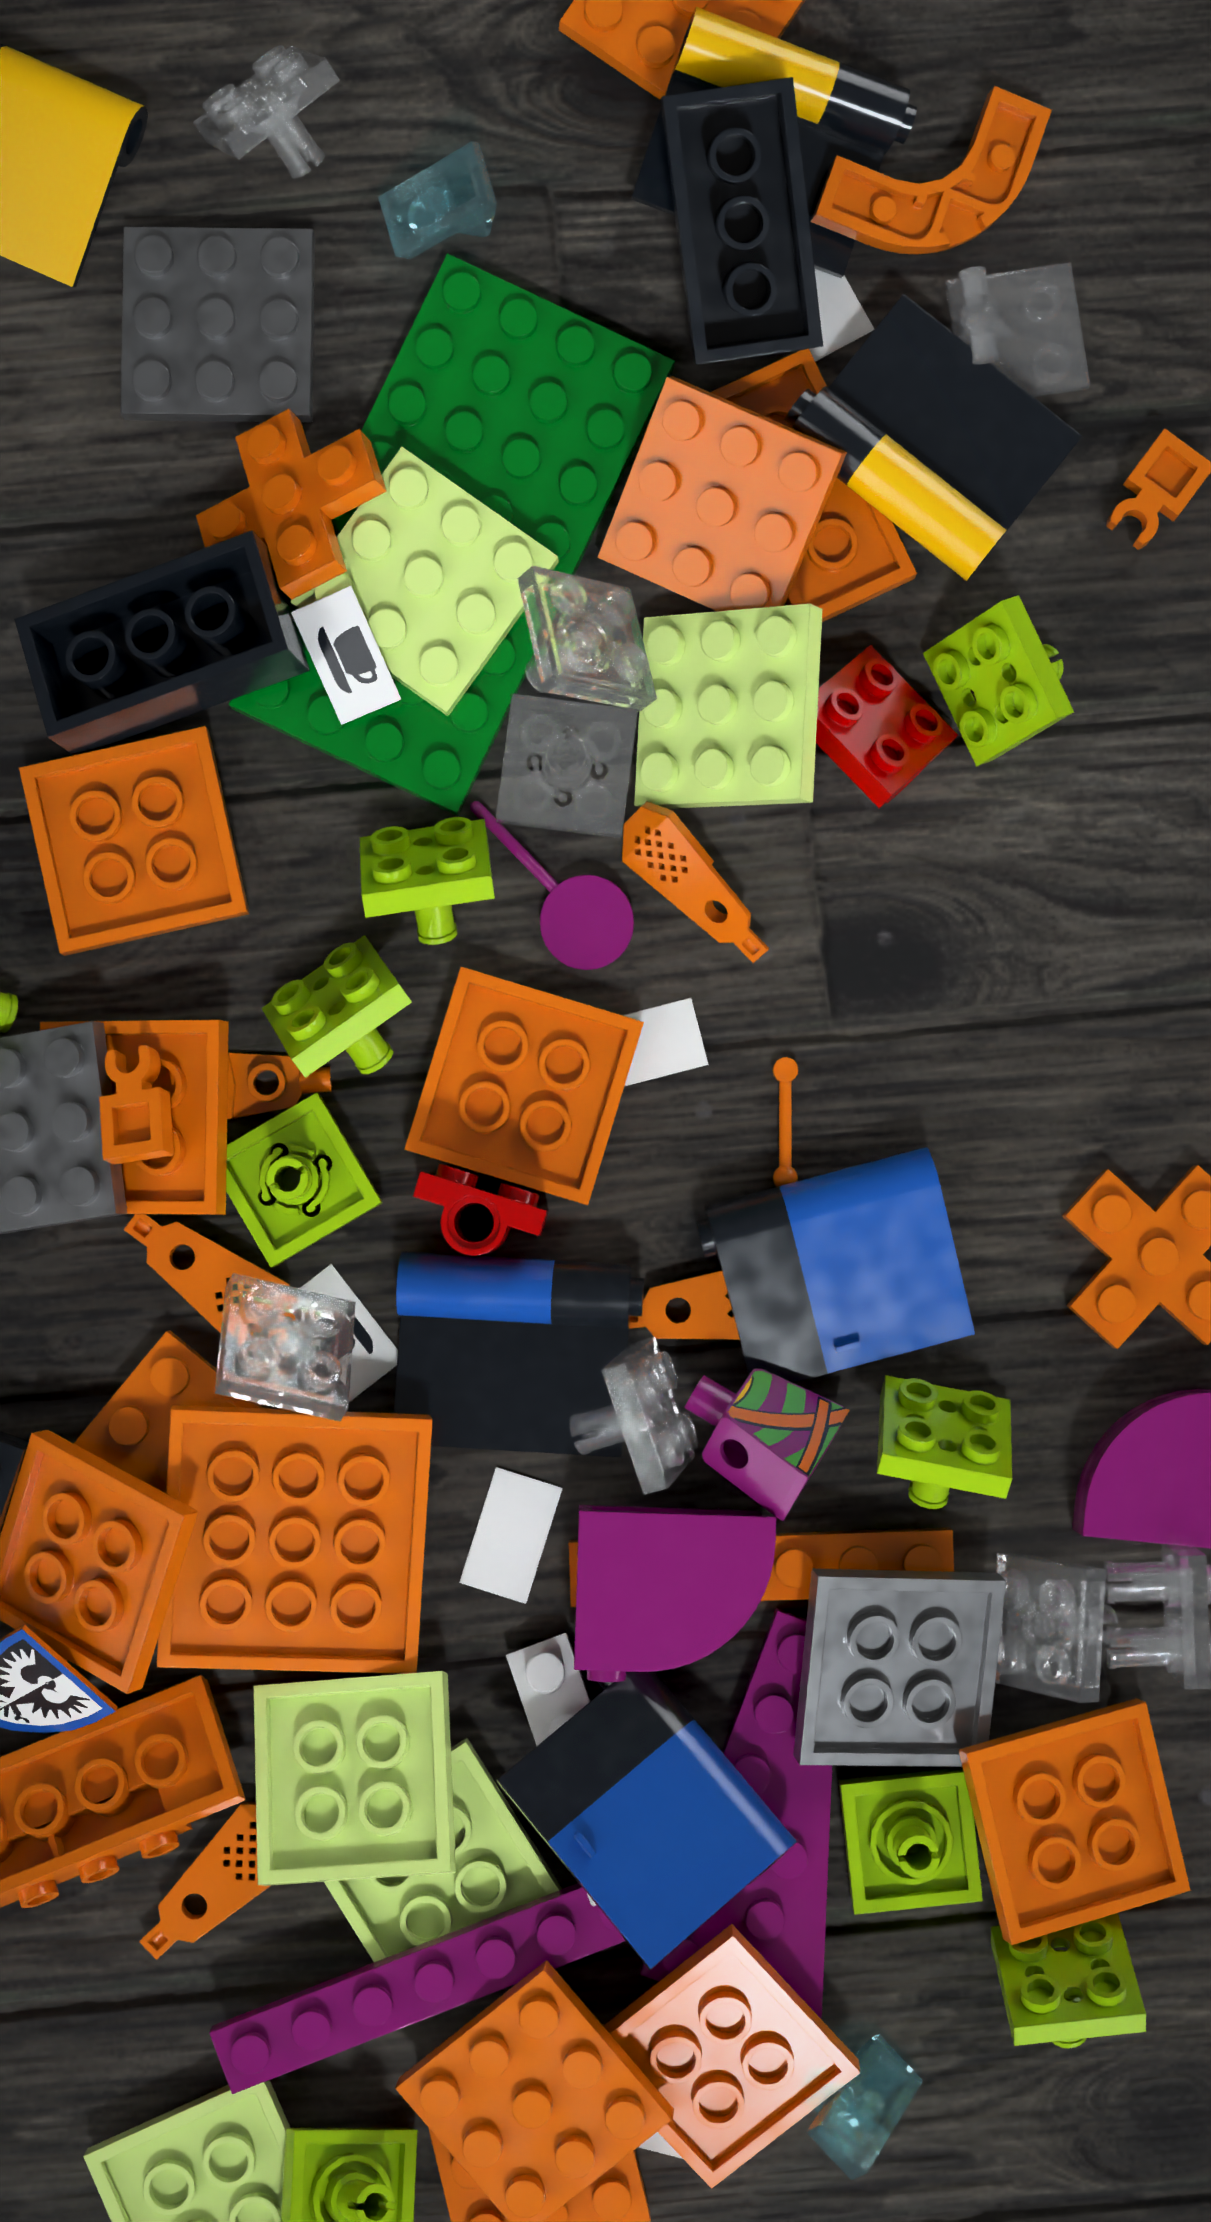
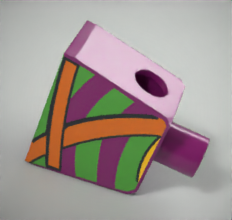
M753 1369L737 1394L704 1375L685 1405V1409L716 1427L702 1452L704 1462L782 1521H784L850 1411L842 1405L764 1369Z

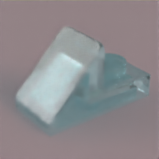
M472 141L378 197L395 256L408 259L416 257L456 233L479 237L488 236L491 232L497 206L480 144Z
M880 2034L871 2037L854 2054L859 2059L861 2073L814 2109L818 2114L806 2131L851 2180L869 2171L923 2082Z

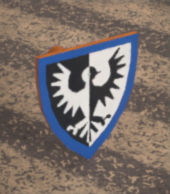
M25 1624L0 1639V1728L34 1733L72 1731L95 1723L116 1712L118 1708L116 1704Z

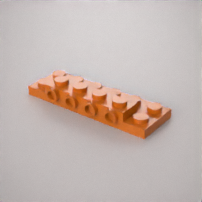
M199 1675L121 1707L116 1712L95 1723L72 1731L60 1732L0 1757V1908L18 1900L22 1908H30L47 1903L59 1895L57 1884L79 1875L82 1883H92L108 1878L119 1871L118 1859L138 1851L141 1852L142 1858L145 1859L169 1853L180 1845L177 1835L192 1829L191 1822L246 1800L207 1679Z

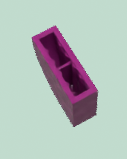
M1182 1390L1150 1399L1120 1417L1104 1433L1090 1453L1080 1476L1075 1498L1072 1530L1087 1537L1211 1549V1390Z
M579 1505L574 1670H587V1679L591 1681L622 1682L626 1680V1672H654L674 1669L691 1664L722 1647L747 1623L765 1593L774 1563L776 1516L769 1511Z

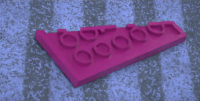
M776 1608L722 1752L796 1839L797 1843L651 1970L642 1961L640 1974L656 1981L662 1980L729 1925L733 1924L822 2019L832 1765H800L793 1756L807 1619Z

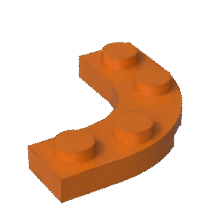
M994 86L987 94L968 151L959 167L943 179L918 184L897 180L836 155L829 167L810 222L866 245L899 254H928L962 245L988 229L1009 208L1020 193L1031 171L1052 109Z

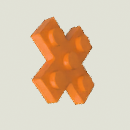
M290 409L236 436L235 439L250 487L196 515L205 548L253 530L267 545L279 588L291 600L347 572L331 520L386 492L371 441L358 429L311 454L301 420Z
M1193 1165L1157 1206L1152 1209L1109 1169H1104L1062 1215L1067 1222L1108 1258L1066 1306L1114 1349H1118L1158 1304L1199 1342L1208 1345L1211 1342V1262L1203 1254L1211 1246V1176L1199 1165Z

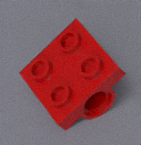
M872 645L867 647L819 687L816 744L878 808L882 807L885 803L888 804L958 736L940 717L937 711L906 682Z
M443 1164L438 1165L435 1176L420 1172L413 1197L444 1206L441 1216V1230L447 1243L456 1251L471 1256L491 1253L505 1242L511 1227L534 1235H542L549 1212L536 1207L540 1197L539 1194L501 1183L498 1195L475 1188L479 1176ZM475 1204L486 1206L494 1219L492 1232L486 1239L480 1242H474L466 1238L460 1228L462 1213L469 1206Z

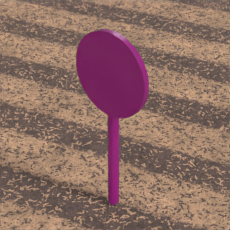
M473 801L470 804V810L478 819H485L486 827L550 892L541 910L540 930L543 941L551 954L563 964L581 970L602 968L616 961L629 946L634 932V913L626 894L612 881L595 875L574 876L559 884L479 801Z

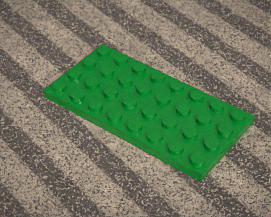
M447 253L361 431L372 443L381 475L400 448L403 447L558 556L559 563L449 716H446L392 677L401 700L341 725L300 632V639L310 671L232 699L228 704L231 709L459 816L653 413L667 377H670L674 369L675 360ZM358 507L331 520L336 537ZM290 602V606H291V609H292V612H293V611H295L296 609L293 608V606H292V604H291V602Z

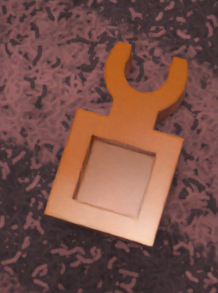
M1164 428L1123 484L1135 493L1137 497L1128 498L1120 502L1108 517L1106 527L1113 530L1123 517H1136L1141 522L1142 532L1132 546L1137 550L1142 549L1157 532L1159 525L1157 513L1161 512L1174 522L1211 473V462Z
M146 1044L139 1045V1064L135 1070L129 1073L126 1070L127 1061L124 1054L116 1050H109L105 1056V1070L109 1078L116 1083L117 1094L99 1097L102 1155L104 1161L113 1165L174 1155L170 1092L161 1087L152 1088V1084L160 1073L161 1061L158 1052Z

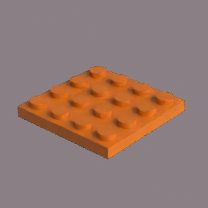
M171 1405L166 1494L199 1512L158 1638L156 1667L417 1673L433 1420L431 1415Z

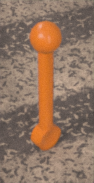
M788 1057L777 1060L772 1070L773 1076L779 1081V1167L773 1174V1181L776 1187L798 1181L797 1172L792 1167V1081L798 1075V1065L793 1059Z

